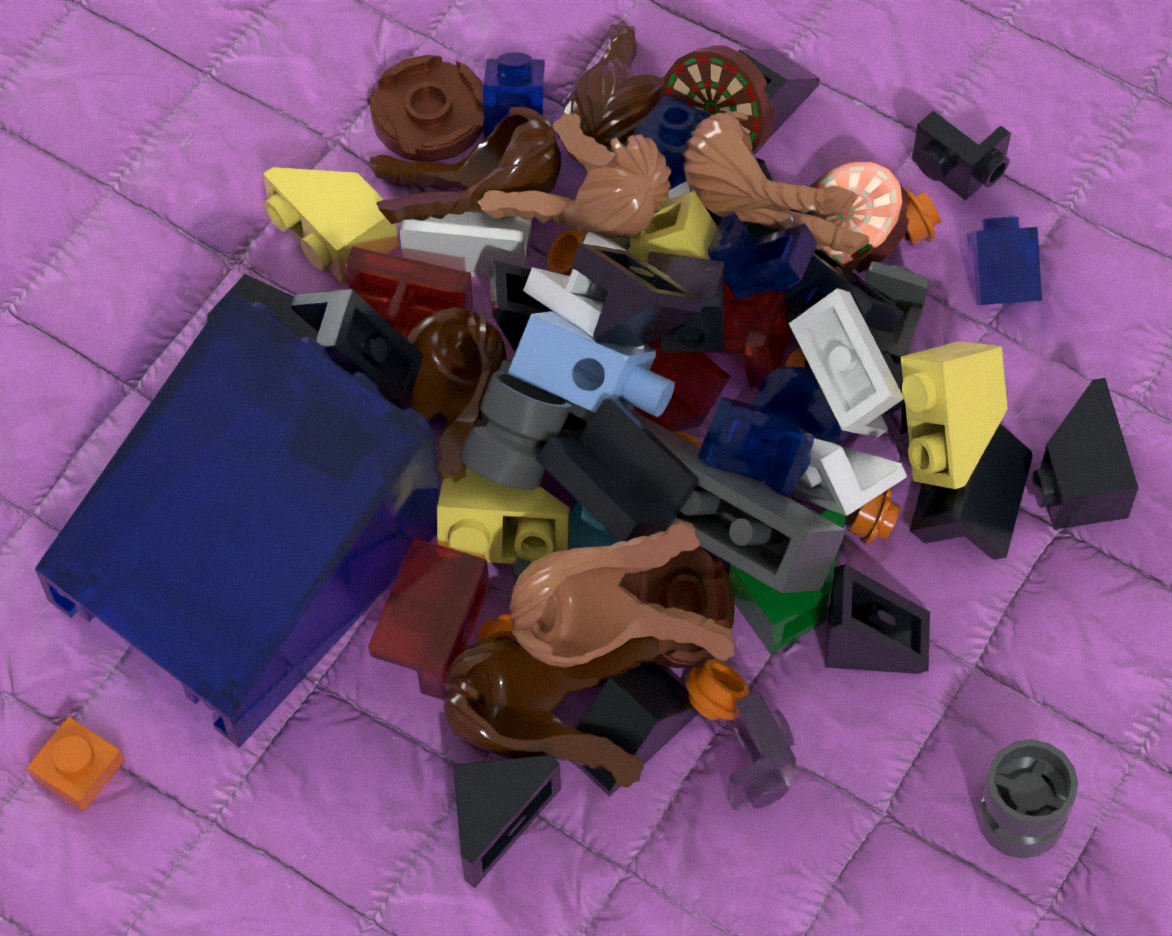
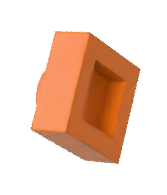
M68 716L26 768L33 780L84 812L124 763L125 759L120 749Z

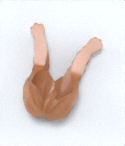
M736 111L717 113L707 119H703L697 125V129L691 132L692 137L686 141L689 148L683 153L686 160L684 163L686 180L690 192L695 191L703 205L717 216L734 221L759 223L765 227L777 228L782 233L794 234L796 238L802 241L812 240L817 246H830L832 250L841 251L849 255L870 243L868 235L846 229L819 217L803 214L811 210L821 215H828L833 212H847L857 198L854 191L834 185L827 188H813L784 182L778 183L766 178L753 154L750 135L742 130L741 123L739 122L748 120L747 115ZM794 209V210L799 211V212H802V213H798V212H794V211H789V210Z
M563 114L558 120L554 121L553 130L561 140L572 161L576 160L579 162L584 170L588 172L584 183L578 189L575 200L540 191L528 190L519 193H506L499 190H489L484 193L483 198L477 201L482 211L494 219L506 216H519L524 220L530 221L535 217L542 224L550 220L559 226L567 223L570 227L598 233L605 237H632L649 225L653 215L661 211V203L669 199L668 190L671 185L668 177L671 174V170L666 164L665 156L658 151L656 144L651 138H645L642 134L631 135L627 138V146H624L617 138L611 140L613 152L607 151L606 146L596 143L594 138L583 134L581 130V117L578 114Z
M681 519L671 525L665 532H658L648 537L641 536L628 542L620 541L611 546L573 548L552 552L532 562L519 575L513 588L509 606L511 610L509 620L513 623L514 627L512 634L517 638V642L533 658L548 665L565 668L588 663L590 660L622 646L631 638L649 636L659 640H674L677 643H694L699 647L705 648L712 656L722 661H728L729 657L735 656L731 629L716 624L711 618L707 619L691 611L687 612L674 607L665 608L654 603L643 604L636 596L619 585L625 573H637L661 567L667 564L672 557L679 555L680 552L691 551L700 546L699 537L696 535L692 523L684 522Z

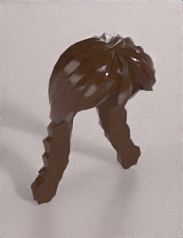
M623 20L617 25H611L607 36L612 41L608 45L604 56L595 66L579 78L566 101L563 114H578L581 117V130L583 134L594 138L596 143L606 146L607 151L613 152L611 146L612 139L617 138L624 146H627V138L631 135L642 134L645 138H651L658 148L668 127L664 120L661 102V92L665 76L660 78L651 74L634 75L631 70V64L637 53L635 27L628 26Z
M511 107L509 110L511 114L506 115L494 127V131L474 148L466 158L456 164L427 163L423 161L408 162L398 160L389 155L370 157L369 163L375 176L391 181L396 185L432 186L440 190L457 187L464 190L463 192H424L399 199L382 200L376 203L379 211L391 224L411 219L425 221L430 217L443 219L447 214L461 215L465 212L482 211L477 201L483 198L484 193L489 190H499L506 193H519L528 190L550 193L557 182L562 163V155L555 139L552 123L533 109Z
M453 307L424 318L412 328L407 338L423 354L408 409L398 411L382 410L371 420L366 421L359 430L328 440L326 443L328 445L327 450L339 461L345 460L349 463L357 458L367 457L390 443L396 436L403 434L413 422L444 416L448 423L441 432L438 446L441 451V459L436 466L437 473L442 480L450 477L455 483L461 478L466 477L467 466L461 461L460 454L470 429L475 427L477 421L483 420L481 418L480 404L492 374L499 371L502 361L507 360L500 332L486 320L484 314H477L475 311L470 314L468 309Z
M653 636L633 638L631 642H626L619 648L594 658L588 663L565 668L548 665L533 658L518 642L507 639H484L468 646L453 660L447 670V682L444 683L447 691L443 694L445 697L443 706L445 716L451 730L465 744L478 751L492 753L509 759L550 755L556 760L567 759L573 764L587 765L592 769L604 767L612 772L618 785L630 787L632 783L640 781L641 771L644 769L642 761L637 756L627 753L606 737H597L590 733H582L573 727L562 726L561 721L552 711L564 700L570 691L597 688L605 684L609 677L626 673L630 668L634 669L640 666L641 662H654L660 651L658 646L659 639Z

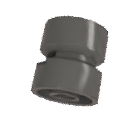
M496 371L492 374L480 404L481 411L488 420L477 421L475 427L470 429L460 454L461 461L469 469L496 483L520 490H536L539 488L546 471L536 460V457L545 445L544 442H547L549 438H559L572 404L570 401L507 374L508 372Z
M1032 739L1013 742L998 752L990 764L977 811L980 832L992 847L1005 855L1022 859L1040 856L1054 847L1064 831L1068 815L1076 799L1078 788L1075 768L1064 752L1049 743Z

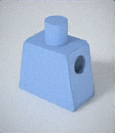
M554 311L530 315L507 373L593 412L597 411L603 400L617 399L627 410L635 406L655 417H659L666 409L674 391L673 381L650 371L656 356V351L652 347L645 345L642 350L623 345L596 342L590 335Z

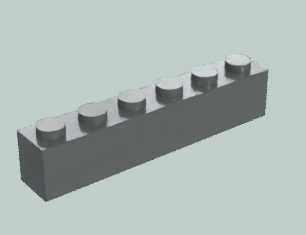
M503 360L499 371L508 372L513 360ZM571 402L572 407L559 438L579 437L595 412ZM632 409L629 410L699 478L698 486L671 525L680 519L684 522L692 523L695 533L699 537L701 547L780 593L821 590L846 533L845 529ZM482 412L481 418L488 420Z

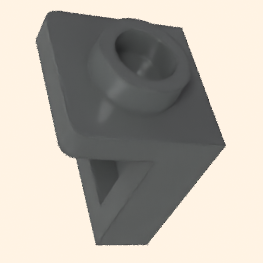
M871 262L866 273L865 282L902 310L904 314L891 333L871 327L868 328L880 352L888 351L894 363L898 364L901 362L900 357L908 355L923 313L930 280L902 266H888L878 262Z

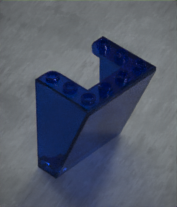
M231 291L221 301L41 558L35 567V571L50 603L70 618L79 612V615L88 622L96 617L177 679L182 684L185 696L190 701L197 704L201 700L211 711L214 710L221 715L213 723L214 729L240 748L437 535V505L440 489L433 430L429 423L415 410L408 407L400 410L383 398L378 387L368 377L359 372L349 374L332 362L329 353L317 341L310 337L300 339L285 329L277 315L267 306L260 302H255L251 305Z

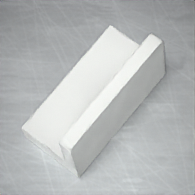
M465 212L461 215L447 214L443 219L430 217L425 221L403 220L400 228L404 270L490 278L489 267L494 260L526 268L532 235V220H524L518 216L494 219L487 213Z
M837 288L790 322L789 325L843 431L879 437L888 431L881 414L899 403L904 397L851 293Z
M780 429L761 441L787 496L846 516L907 477L901 463L785 429Z

